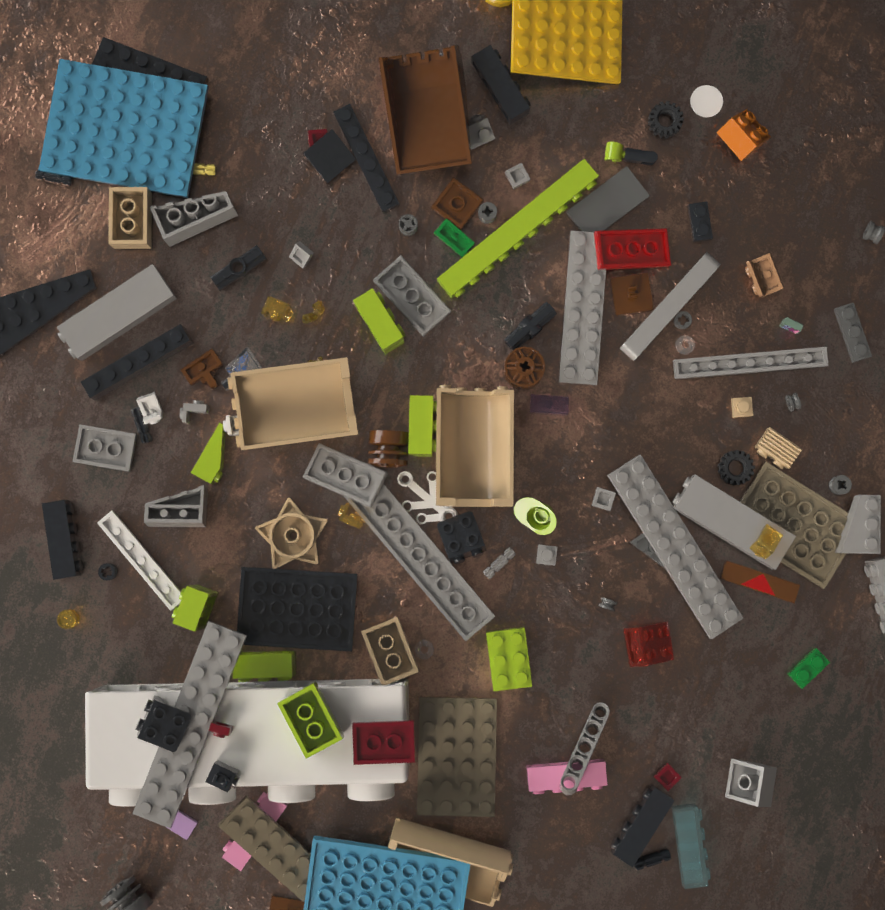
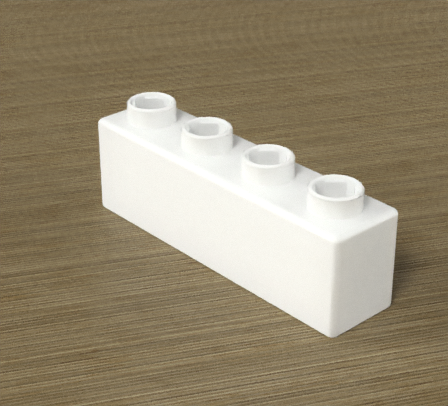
M403 678L388 685H381L379 679L229 682L214 720L233 725L232 733L229 736H225V738L214 736L213 732L209 731L187 788L189 802L199 805L232 802L236 800V787L268 786L269 801L277 803L310 801L315 798V785L347 784V795L351 800L380 801L391 799L395 796L394 783H404L408 780L410 763L353 765L352 723L409 720V680ZM317 682L344 734V738L306 759L277 703L308 685ZM184 683L104 685L85 693L86 787L88 789L109 790V803L113 806L130 807L136 805L159 746L138 739V731L135 728L139 719H144L146 715L144 708L148 699L152 700L155 695L162 698L163 703L175 707ZM217 760L239 770L237 775L240 777L235 789L231 787L228 793L205 782L213 764Z

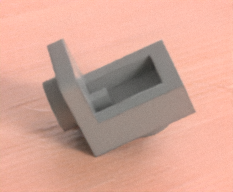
M193 400V404L183 403V408H180V419H182L183 423L189 424L190 413L209 414L210 406L204 404L205 401Z

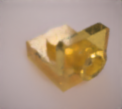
M346 502L345 506L341 505L338 512L339 520L362 529L364 522L360 521V516L353 513L350 516L347 515L351 504Z
M766 524L749 549L758 557L766 559L774 553L783 535Z

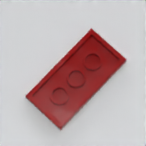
M667 228L594 232L598 270L671 266Z

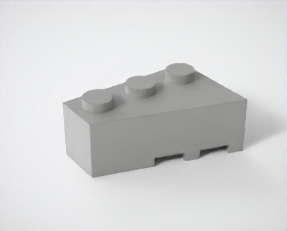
M202 485L190 491H183L174 496H167L145 503L144 523L148 527H206L208 489L205 485Z
M881 495L854 496L847 516V522L844 530H842L841 539L835 553L881 554Z

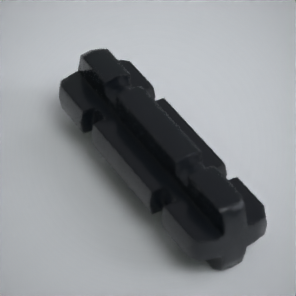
M39 169L35 172V179L39 181L45 180V182L58 185L62 183L63 186L68 187L73 184V177L42 172Z
M135 407L131 409V414L135 418L134 422L137 431L141 434V442L143 444L150 443L152 437L148 433L149 428L143 422L140 408Z
M664 849L661 850V853L655 852L643 856L642 859L638 858L634 867L639 871L644 869L645 866L648 868L662 863L661 861L663 860L664 862L672 859L670 851Z

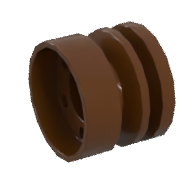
M523 346L516 348L509 353L504 364L505 379L510 386L517 390L525 391L534 388L539 384L545 372V362L542 355L532 347ZM524 363L528 364L527 367L530 368V370L526 369V371L523 372L522 367H520V365L523 366Z
M392 430L369 431V444L377 446V450H370L368 454L376 455L377 458L368 459V464L380 468L408 466V460H400V457H406L409 454L400 451V447L409 446V432Z

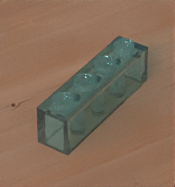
M695 803L671 806L682 886L684 889L707 887L708 880L711 877L709 868H706L705 860H708L707 850L703 848L702 840H705L704 829L700 828V821L703 820L702 811L698 809Z

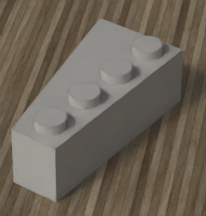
M226 191L205 195L197 199H184V201L177 203L169 202L162 206H149L161 235L169 247L238 216L232 200Z

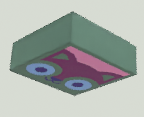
M788 317L784 318L779 327L794 334L801 332L804 326Z

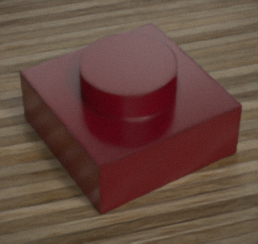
M327 129L307 130L309 147L327 133Z
M214 720L210 723L208 731L213 732V735L216 737L225 738V736H229L232 733L233 725Z
M668 763L653 776L667 791L682 778Z

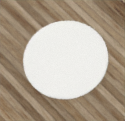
M703 85L693 91L690 104L693 111L699 116L712 117L721 110L723 97L717 88Z

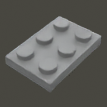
M79 424L72 462L131 472L137 434Z

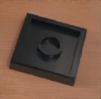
M333 129L303 152L304 156L326 183L356 160Z

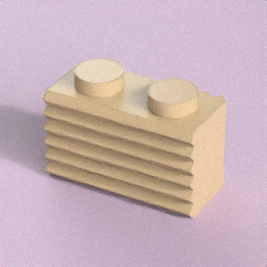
M771 427L766 429L755 445V448L758 449L757 453L764 458L769 457L774 461L773 464L779 469L790 468L802 451L800 447Z

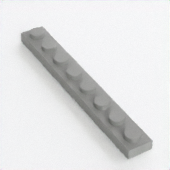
M827 347L673 360L675 379L829 366Z

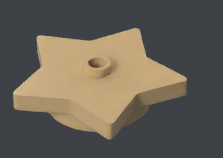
M287 498L276 519L255 527L271 545L272 568L276 569L295 559L319 564L316 540L326 526L328 519L304 515L291 498ZM292 532L297 534L296 539L290 538Z

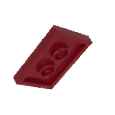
M414 720L352 723L353 765L415 763Z

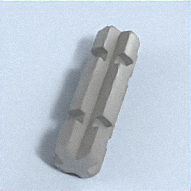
M510 547L507 548L503 555L501 554L490 564V567L483 571L484 575L491 579L495 572L504 567L509 562L508 560H511L516 553Z

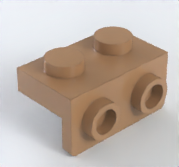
M771 253L752 261H746L747 267H745L749 278L752 277L754 282L752 288L756 295L766 297L785 289Z

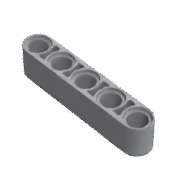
M597 703L593 706L563 773L560 790L565 795H572L577 791L610 713L609 707L605 703ZM597 710L604 711L605 716L598 717L595 714V712ZM594 727L598 733L591 735L587 729ZM587 745L590 751L582 752L580 746ZM578 762L582 765V769L574 770L572 764ZM571 780L575 786L570 789L566 788L564 782Z

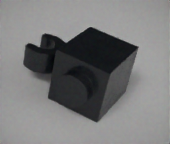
M217 760L213 764L205 782L228 793L231 787L235 789L240 779L237 776L239 770Z

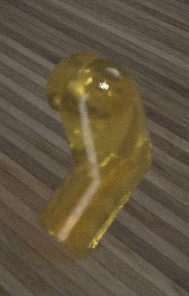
M318 301L312 304L314 311L302 316V321L305 324L316 321L325 310L322 302Z

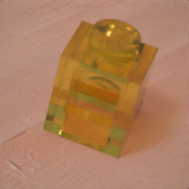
M268 296L261 314L266 318L269 314V318L277 322L281 320L289 322L293 311H291L292 307L290 304Z

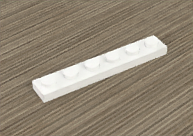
M113 510L110 511L97 524L169 610H174L181 602L179 599L180 589Z

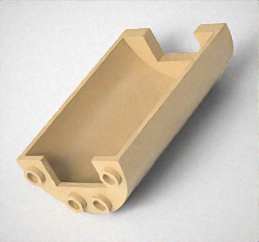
M347 357L232 372L231 378H228L229 390L233 389L235 396L234 399H231L232 408L237 411V418H234L235 429H239V436H236L237 447H241V450L358 435Z
M440 385V388H437L436 506L513 507L514 390H508L507 386H498L497 389L491 392L486 391V388H474V391H467V388L464 387L451 388V385Z
M397 817L388 844V848L393 850L401 848L428 852L470 864L465 899L493 907L496 900L499 901L502 892V889H499L500 881L504 882L507 875L511 876L514 865L512 863L513 854H511L510 850Z

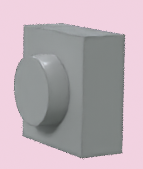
M522 163L505 171V175L513 190L530 181V177Z
M299 241L295 244L289 258L301 268H305L314 252Z
M597 487L591 506L611 511L616 493Z
M538 544L536 564L555 566L557 547Z

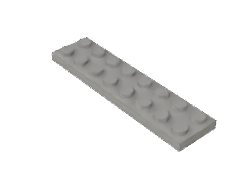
M570 231L559 383L597 385L606 270H598L594 232Z

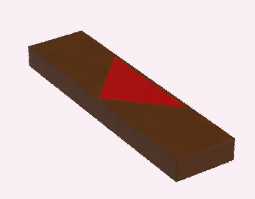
M725 560L720 576L722 580L791 603H795L800 588L799 584Z

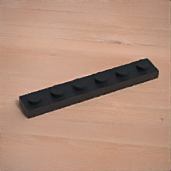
M348 104L333 111L382 213L399 206L400 204L351 105Z

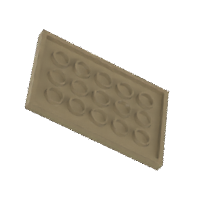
M764 462L740 502L796 536L781 563L822 589H825L846 553H835L839 545L842 530L845 528L848 512L771 464Z
M419 697L417 815L495 817L497 698Z

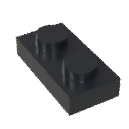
M708 202L688 204L693 243L712 240L713 234Z

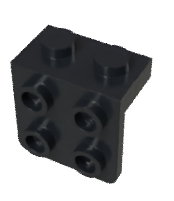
M468 511L437 524L450 563L460 564L465 561V558L471 556L473 558L479 557L484 554V551H487L473 512Z
M154 695L153 699H148L144 711L146 715L144 719L140 718L135 728L138 731L137 738L175 752L191 720V714L163 703L162 698Z

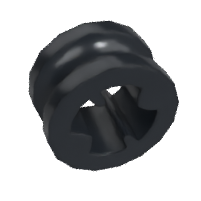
M111 563L101 565L98 570L99 577L106 581L113 580L118 573L116 566ZM110 567V571H112V574L107 575L106 577L104 569H108Z

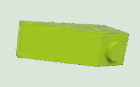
M220 422L191 471L192 474L212 485L215 482L218 483L223 476L226 432H224L223 424Z

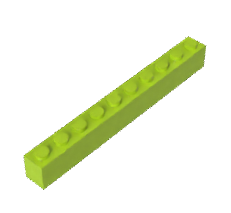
M583 159L437 278V282L451 299L455 296L457 298L465 293V288L468 285L473 286L480 280L479 276L484 272L486 274L491 272L495 268L494 264L499 260L503 262L507 259L511 250L519 249L527 237L532 238L539 232L538 228L542 225L547 226L554 220L552 218L557 213L559 215L568 208L567 205L571 201L574 203L583 196L582 192L586 189L588 191L593 189L597 185L596 181L599 175Z

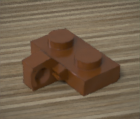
M211 348L180 370L191 386L201 381L203 384L207 382L210 388L215 389L219 386L214 378L217 375L215 370L223 366V363Z

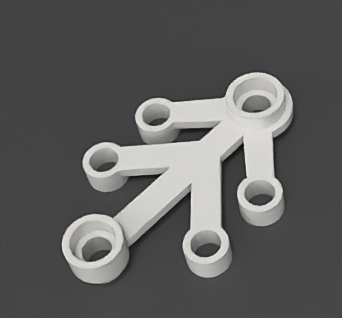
M403 471L398 475V483L403 487L408 486L424 500L417 502L406 500L402 503L403 508L404 504L408 502L411 504V508L406 510L407 512L414 509L434 508L439 513L431 515L419 513L416 516V521L419 524L446 520L445 515L447 513H451L453 517L458 515V512L452 507L436 506V479L434 481L429 480V475H436V472L431 471L427 474L429 495L413 481L411 473ZM403 476L409 477L407 483L402 482ZM420 515L426 517L424 522H419L418 517Z

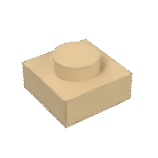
M752 397L731 399L733 418L753 416Z

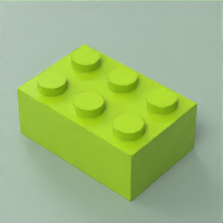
M372 288L353 300L356 309L385 355L405 343V332L400 324L395 325L394 315L389 307L385 309V302L379 291L375 293Z
M410 395L409 456L432 457V452H436V439H433V433H436V420H433V414H437V401H434L433 396Z
M198 584L186 586V589L183 588L179 595L181 600L179 607H175L172 618H174L173 624L194 632L205 629L219 592Z
M518 627L486 631L493 691L532 687L525 628Z
M296 651L240 652L233 670V679H238V682H250L253 678H258V682L270 681L272 678H277V681H289L296 674Z
M317 682L308 685L277 703L306 759L344 738V734Z

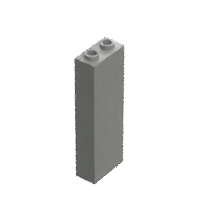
M152 264L57 326L59 330L58 336L63 343L67 342L70 347L68 349L70 355L74 359L77 358L83 361L177 298L159 270Z
M692 475L691 478L688 476L682 485L684 490L681 494L677 493L672 501L674 503L673 508L763 565L776 570L796 536L697 475Z

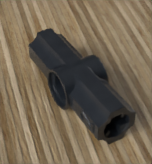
M256 245L240 257L232 259L227 266L213 274L210 278L219 291H221L237 279L245 277L249 271L267 260L258 245ZM242 264L243 269L240 272H235V266Z
M545 302L532 315L529 314L518 324V327L504 339V342L512 351L521 347L526 341L534 338L543 329L542 327L555 317L556 311L549 303Z

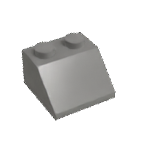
M731 759L725 797L756 807H771L777 768L761 763Z

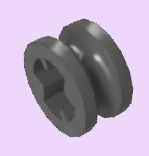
M681 311L674 317V325L678 329H686L692 323V317L686 311ZM682 316H685V319L688 320L684 325L680 324L681 321L678 322V319Z
M793 393L792 396L786 395V404L790 412L794 411L795 408L797 410L801 409V402L797 393Z
M601 597L602 602L598 606L615 612L614 606L618 602Z

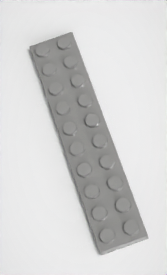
M641 454L608 474V478L709 639L715 638L742 620L743 617L680 516L673 508V505Z
M384 484L372 508L345 497L465 641L495 617Z
M208 621L175 704V708L190 713L191 720L177 751L171 752L158 747L132 814L167 828H172L208 737L210 723L215 719L247 635Z

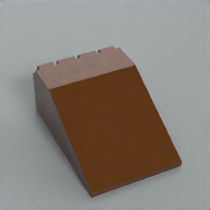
M459 45L443 48V56L440 55L439 49L424 51L425 59H422L421 52L406 54V62L403 60V55L379 57L397 175L472 164L466 84Z

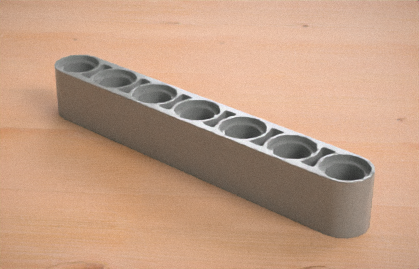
M706 252L620 349L634 361L721 264Z

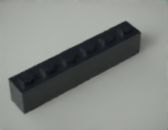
M179 324L82 380L81 384L89 398L96 401L193 345L194 342L186 328Z

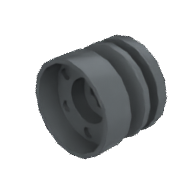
M133 875L111 888L100 901V904L104 906L110 901L112 904L106 910H114L115 908L116 910H146L152 905L153 901L146 892L138 896L135 892L141 887V884L138 883L133 888L130 887L136 880Z

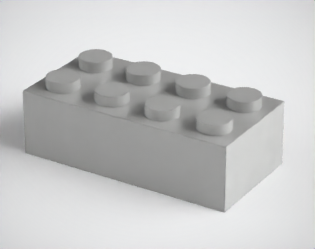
M885 556L865 561L864 571L866 576L870 578V592L875 596V610L878 615L880 614L882 621L880 622V628L885 633Z

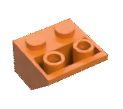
M747 109L733 116L716 132L741 161L750 156L771 138L766 127L760 125L756 120V116Z

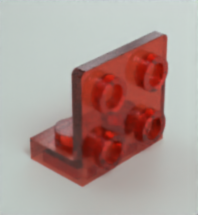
M668 622L624 628L630 667H645L674 660Z

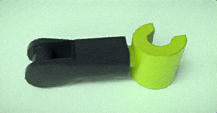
M614 141L606 143L604 160L621 162L623 158L624 162L650 166L658 159V155L654 151H642L632 148H625L623 150L624 146L621 143Z

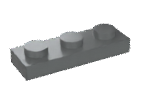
M854 302L835 308L834 312L851 362L854 363L872 357Z

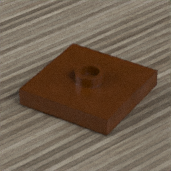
M453 177L433 203L431 209L444 219L447 218L458 229L462 230L484 202V199Z

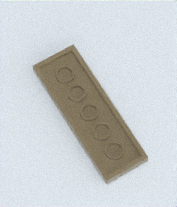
M246 795L224 817L218 826L304 902L311 853Z

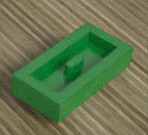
M447 218L434 232V235L461 258L475 245L474 241Z
M814 648L788 673V676L803 689L830 662L817 648Z

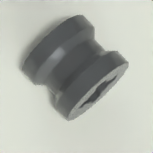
M491 202L481 204L478 210L479 220L484 224L493 223L497 217L496 206Z
M411 214L403 215L399 220L400 232L405 236L414 235L418 229L417 219Z
M870 221L862 238L865 240L870 239L873 243L878 244L885 232V226H877L875 222Z
M844 475L835 476L829 481V490L836 495L846 494L852 487L851 480Z

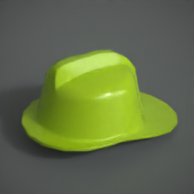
M524 497L516 502L514 514L522 524L540 535H547L554 531L557 519L553 509L548 504L541 503L532 497Z

